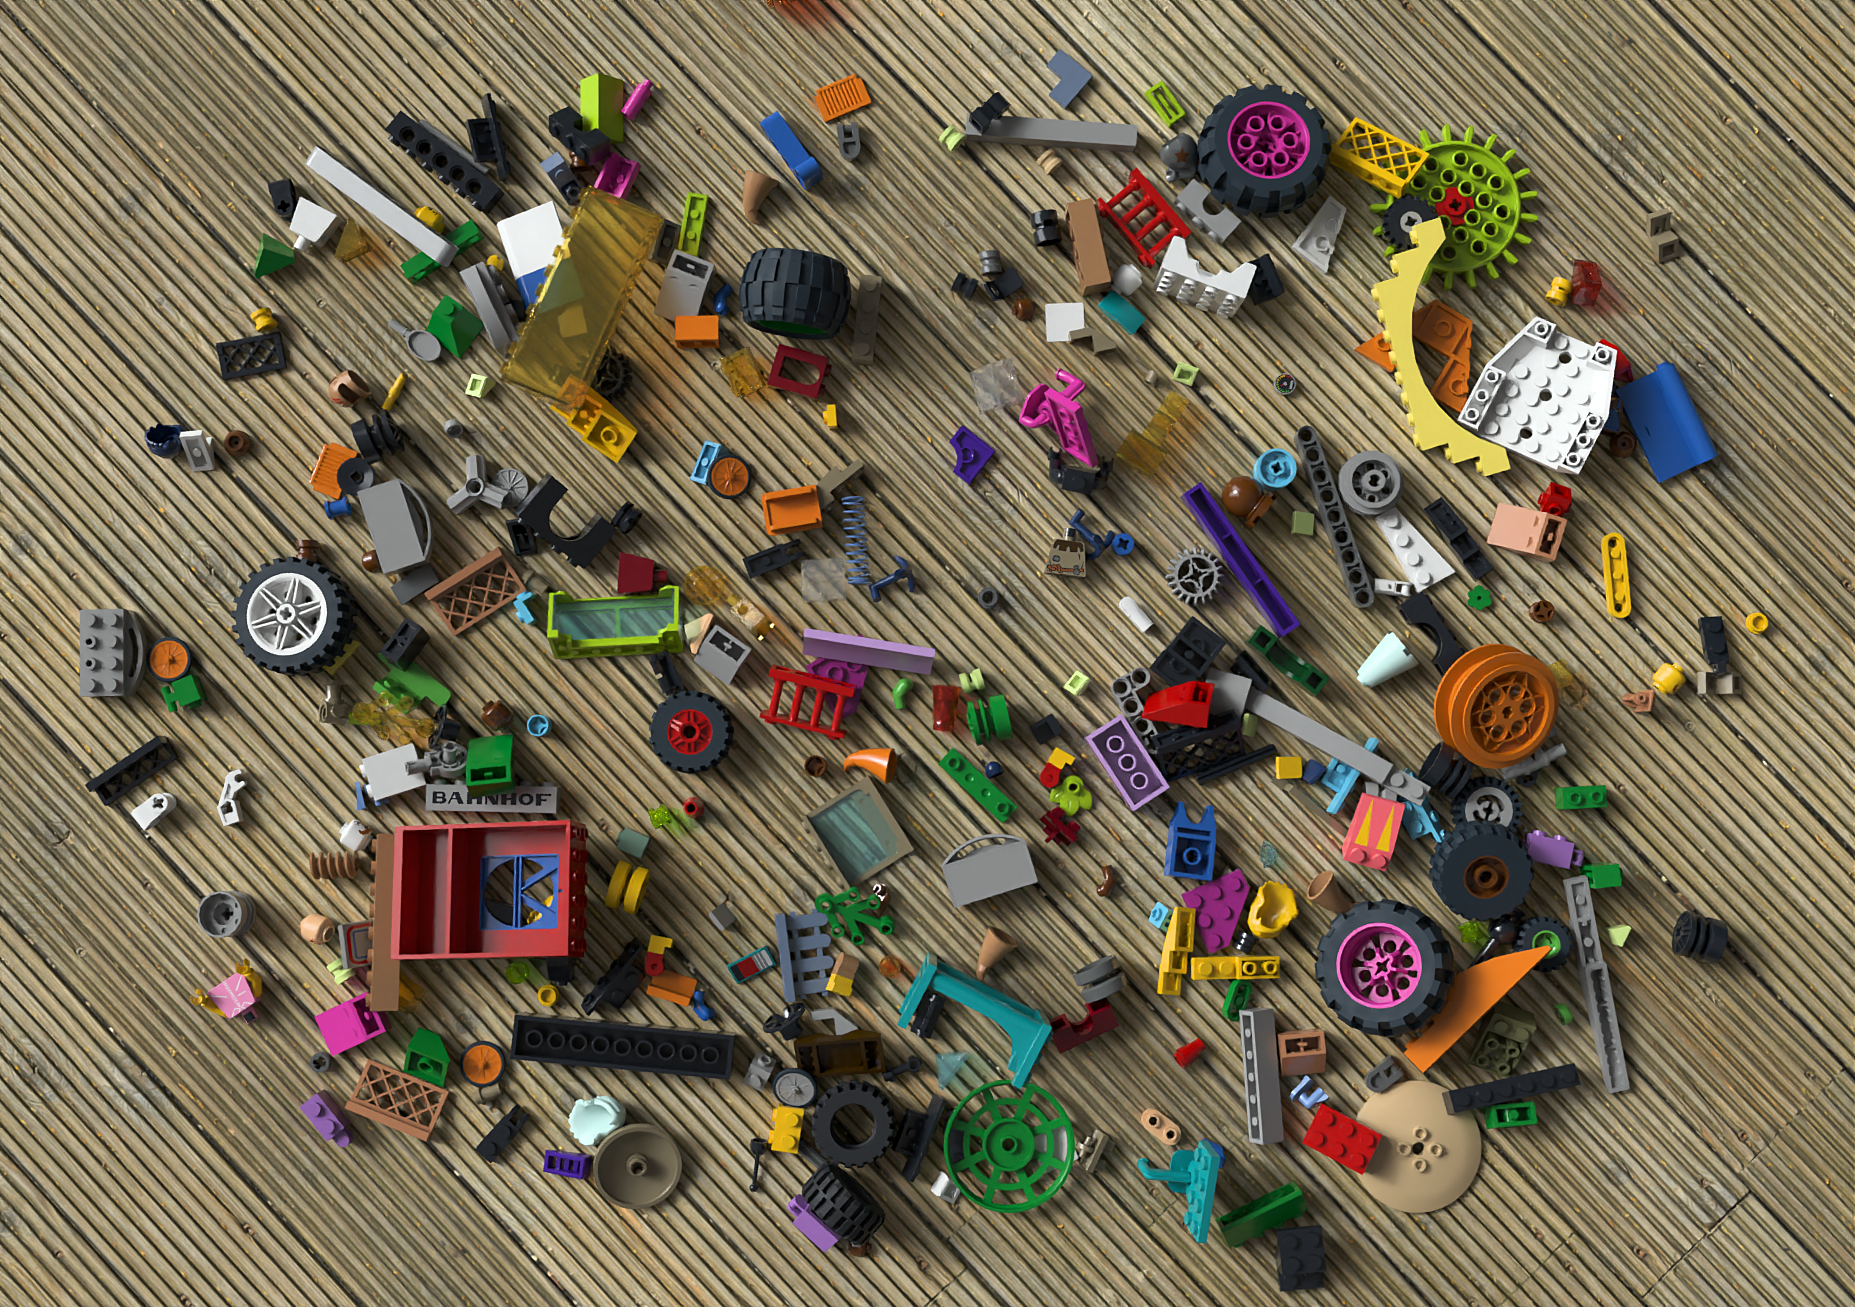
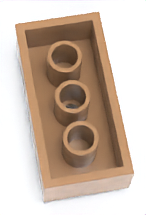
M1093 198L1067 203L1064 216L1082 297L1106 292L1110 284H1112L1111 279H1114L1112 267L1107 265V258H1109L1107 245L1103 246L1102 243L1104 230L1102 224L1098 225L1097 217L1100 216L1098 204H1094Z

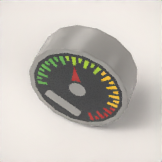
M1288 373L1280 374L1273 383L1274 390L1280 395L1290 394L1296 386L1294 377Z

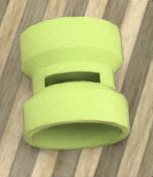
M979 668L969 674H959L965 695L975 689H985Z
M342 957L327 966L329 972L334 974V980L337 985L346 982L357 974L354 968L343 970Z

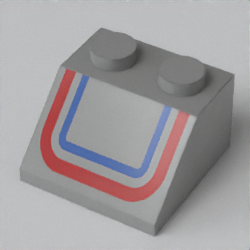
M373 919L338 925L343 970L372 965V962H367L368 949H372V940H368L369 927H373Z

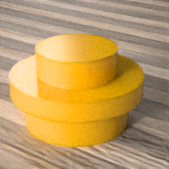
M1756 612L1746 618L1745 625L1749 632L1760 634L1767 629L1768 620L1764 614Z
M547 984L539 989L537 996L542 1005L550 1007L558 1002L560 993L557 987Z

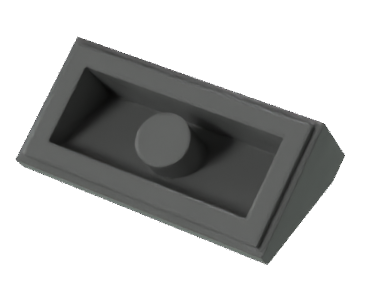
M664 218L658 219L646 260L668 266L676 248L682 226Z

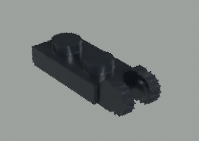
M800 539L785 544L781 543L743 558L742 560L750 579L805 557L804 551L797 552L789 557L785 551L800 545Z
M518 1104L507 1115L502 1117L475 1148L490 1164L520 1132L521 1127L530 1118V1115L526 1113L517 1124L511 1120L521 1107Z

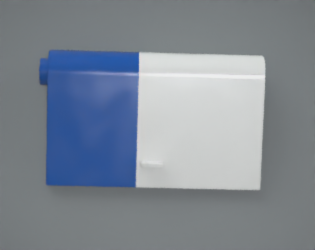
M553 201L497 223V228L530 322L541 324L547 321L546 318L549 316L550 311L586 298Z

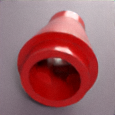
M690 797L684 802L683 811L689 818H698L704 812V803L697 797ZM690 804L695 806L694 812L689 811L688 807Z
M1197 1038L1195 1041L1176 1049L1173 1057L1179 1066L1184 1069L1193 1064L1206 1049V1046Z

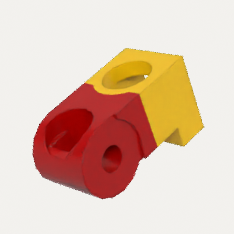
M1055 747L1040 774L1041 783L1048 788L1056 786L1065 763L1071 765L1075 757Z
M651 935L644 967L648 975L659 976L664 972L666 948H673L675 939Z

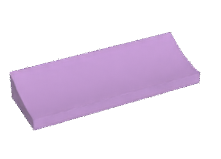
M805 628L802 654L930 675L935 649Z

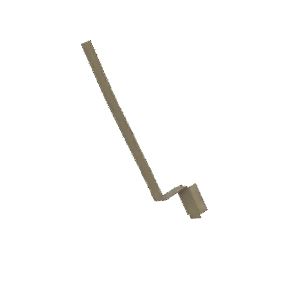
M1275 773L1271 779L1273 781L1270 782L1280 790L1284 789L1290 792L1346 838L1348 832L1346 828L1296 787L1288 784L1289 781L1277 779Z

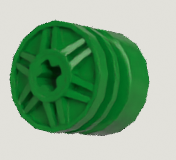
M1003 694L989 697V707L986 708L981 699H978L979 709L977 710L974 709L973 701L967 702V721L970 734L977 746L982 745L980 735L984 734L987 744L991 743V733L995 732L999 741L1013 738Z

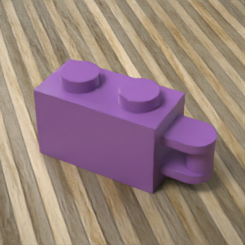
M1534 830L1533 834H1525L1523 844L1528 849V854L1532 857L1533 861L1569 869L1570 864L1582 867L1585 852L1573 849L1575 843L1567 842V837L1555 835L1553 839L1546 837V832ZM1572 853H1575L1574 861H1571Z
M325 1089L316 1093L300 1107L326 1141L333 1139L339 1147H346L352 1143L353 1134L347 1128L351 1122Z
M796 1195L788 1203V1210L796 1217L792 1224L823 1252H826L839 1240L841 1236L817 1216L816 1212L805 1201L803 1195Z

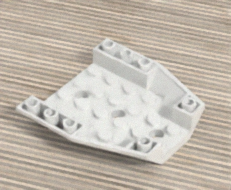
M1536 316L1486 364L1457 422L1475 436L1553 471L1578 475L1608 419L1617 350L1598 342L1594 347L1556 331V324ZM1562 354H1567L1571 357V361L1563 364L1559 361V357ZM1549 392L1552 398L1549 401H1542L1539 397L1540 393ZM1529 429L1532 432V436L1529 439H1524L1520 436V431Z

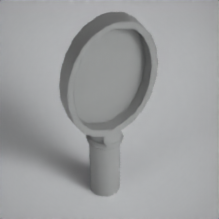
M394 319L389 321L388 326L407 338L408 349L413 355L425 361H434L441 356L442 346L434 335L424 330L410 331L409 328L407 329Z

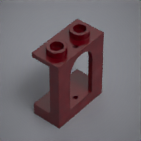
M779 343L767 386L776 391L781 389L812 398L815 402H818L819 397L824 395L826 385H823L825 376L829 377L832 365L829 364L828 357ZM786 357L816 366L820 373L818 381L807 385L782 378L781 374Z

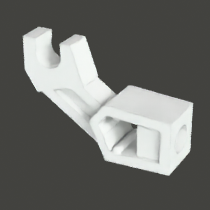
M243 769L229 772L225 777V784L219 805L217 806L223 826L244 821L240 802L235 799L237 792L247 785V781L238 782L237 780L238 775L244 773ZM231 803L233 812L227 813L226 806Z

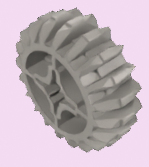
M1196 547L1192 548V554H1190L1188 549H1184L1185 556L1178 552L1176 556L1179 561L1172 558L1170 562L1174 567H1167V570L1172 572V574L1165 576L1166 579H1172V582H1169L1167 587H1175L1171 594L1174 595L1178 592L1180 594L1177 597L1178 601L1183 596L1186 597L1184 601L1186 605L1189 604L1190 599H1192L1193 606L1198 604V599L1203 605L1206 603L1205 596L1208 600H1213L1211 592L1216 595L1220 592L1215 586H1223L1222 582L1217 581L1224 578V574L1217 573V571L1223 569V566L1216 567L1215 564L1219 562V559L1216 558L1211 561L1210 558L1213 556V553L1210 552L1207 556H1204L1205 549L1203 548L1199 554H1197ZM1193 559L1202 561L1209 569H1199L1196 563L1193 562ZM1186 561L1188 565L1187 575L1178 578L1179 568ZM1193 571H1195V574L1204 573L1197 579V582L1191 579L1185 580L1193 574ZM1208 575H1211V584L1209 588L1205 592H1203V578L1207 577ZM1181 584H1191L1197 594L1187 592L1182 588Z

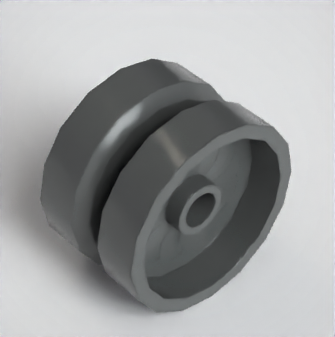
M1115 954L1096 960L1072 974L1077 986L1087 985L1081 991L1086 1004L1105 998L1129 983L1124 972L1113 973L1120 966Z

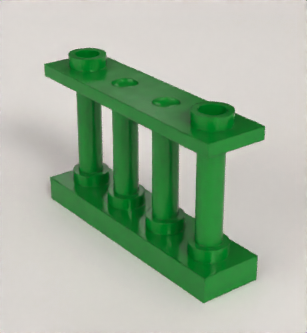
M954 748L938 763L940 767L1000 822L1004 823L1018 808Z

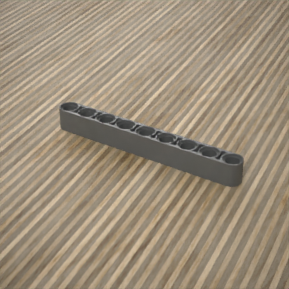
M1303 426L1296 431L1293 437L1297 452L1351 604L1358 609L1366 608L1374 601L1372 588L1317 433L1313 427ZM1301 432L1309 434L1310 440L1308 442L1300 438ZM1308 452H1313L1316 454V462H1312L1308 459ZM1315 472L1323 474V482H1318L1315 479ZM1323 492L1330 494V502L1323 501ZM1330 512L1337 514V523L1330 521ZM1338 532L1344 534V543L1337 541L1336 534ZM1347 552L1351 554V563H1346L1344 561V553ZM1352 573L1358 574L1360 578L1358 584L1351 581L1350 576ZM1359 593L1366 595L1367 601L1365 604H1361L1358 601Z

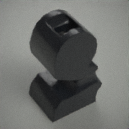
M996 92L981 107H977L970 114L969 122L983 135L988 130L993 119L999 120L1011 104L1000 92Z

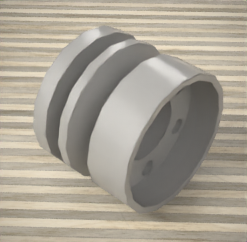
M218 891L210 893L202 900L198 906L197 919L201 929L212 937H234L242 935L251 929L257 912L255 903L245 893L239 891ZM233 911V916H229V912Z

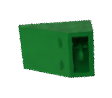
M513 734L469 739L466 787L471 798L515 793Z

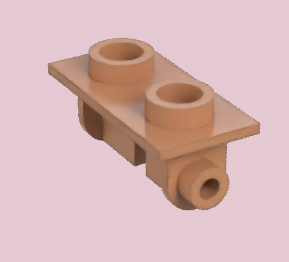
M1655 690L1637 691L1635 694L1627 693L1622 697V702L1626 706L1634 707L1635 713L1651 711L1656 701Z

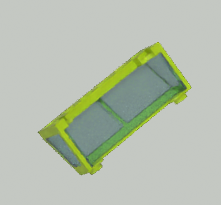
M666 585L659 590L658 595L573 599L565 591L549 593L547 639L554 658L571 659L659 654L665 650H668L669 653L684 652L682 597L679 586Z

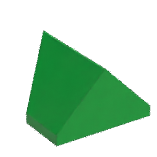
M263 233L254 266V276L256 279L296 262L294 250Z

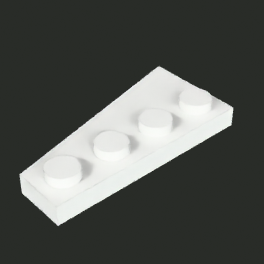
M1395 507L1374 518L1410 583H1413L1416 593L1455 572Z

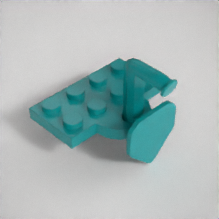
M1199 1140L1198 1148L1195 1151H1176L1171 1157L1169 1170L1150 1168V1162L1146 1158H1140L1137 1161V1167L1146 1179L1167 1181L1169 1188L1173 1192L1186 1193L1189 1207L1188 1212H1185L1184 1223L1198 1243L1207 1244L1220 1156L1208 1141Z

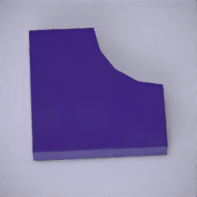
M963 425L949 441L957 455V463L953 473L970 485L996 451Z

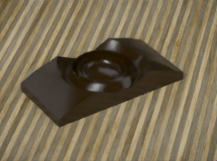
M857 1029L842 1035L816 1033L797 1039L793 1043L797 1068L807 1071L814 1078L886 1072L881 1033Z

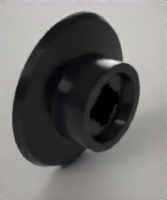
M350 458L344 461L337 471L339 487L346 494L358 496V491L372 487L375 482L374 468L363 458ZM359 473L361 479L356 482L354 476Z

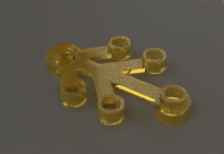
M382 691L378 698L369 704L359 702L352 708L354 720L359 723L367 722L381 740H388L393 733L402 745L410 744L413 739L412 733L407 730L403 731L398 725L414 728L416 733L423 738L430 737L435 730L434 722L429 718L419 721L397 716L403 711L410 710L413 706L414 701L409 696H403L398 704L384 712L376 711V709L382 705L388 706L393 696L388 691ZM377 720L382 721L385 725L381 726Z

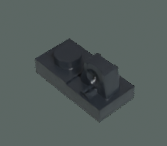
M1243 650L1234 659L1236 662L1230 668L1233 674L1243 676L1247 673L1248 677L1252 679V686L1259 689L1262 693L1273 683L1271 678L1246 650Z

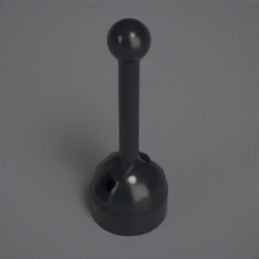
M753 1138L750 1142V1150L755 1155L753 1180L749 1187L751 1192L758 1190L756 1183L759 1159L768 1147V1141L762 1138Z

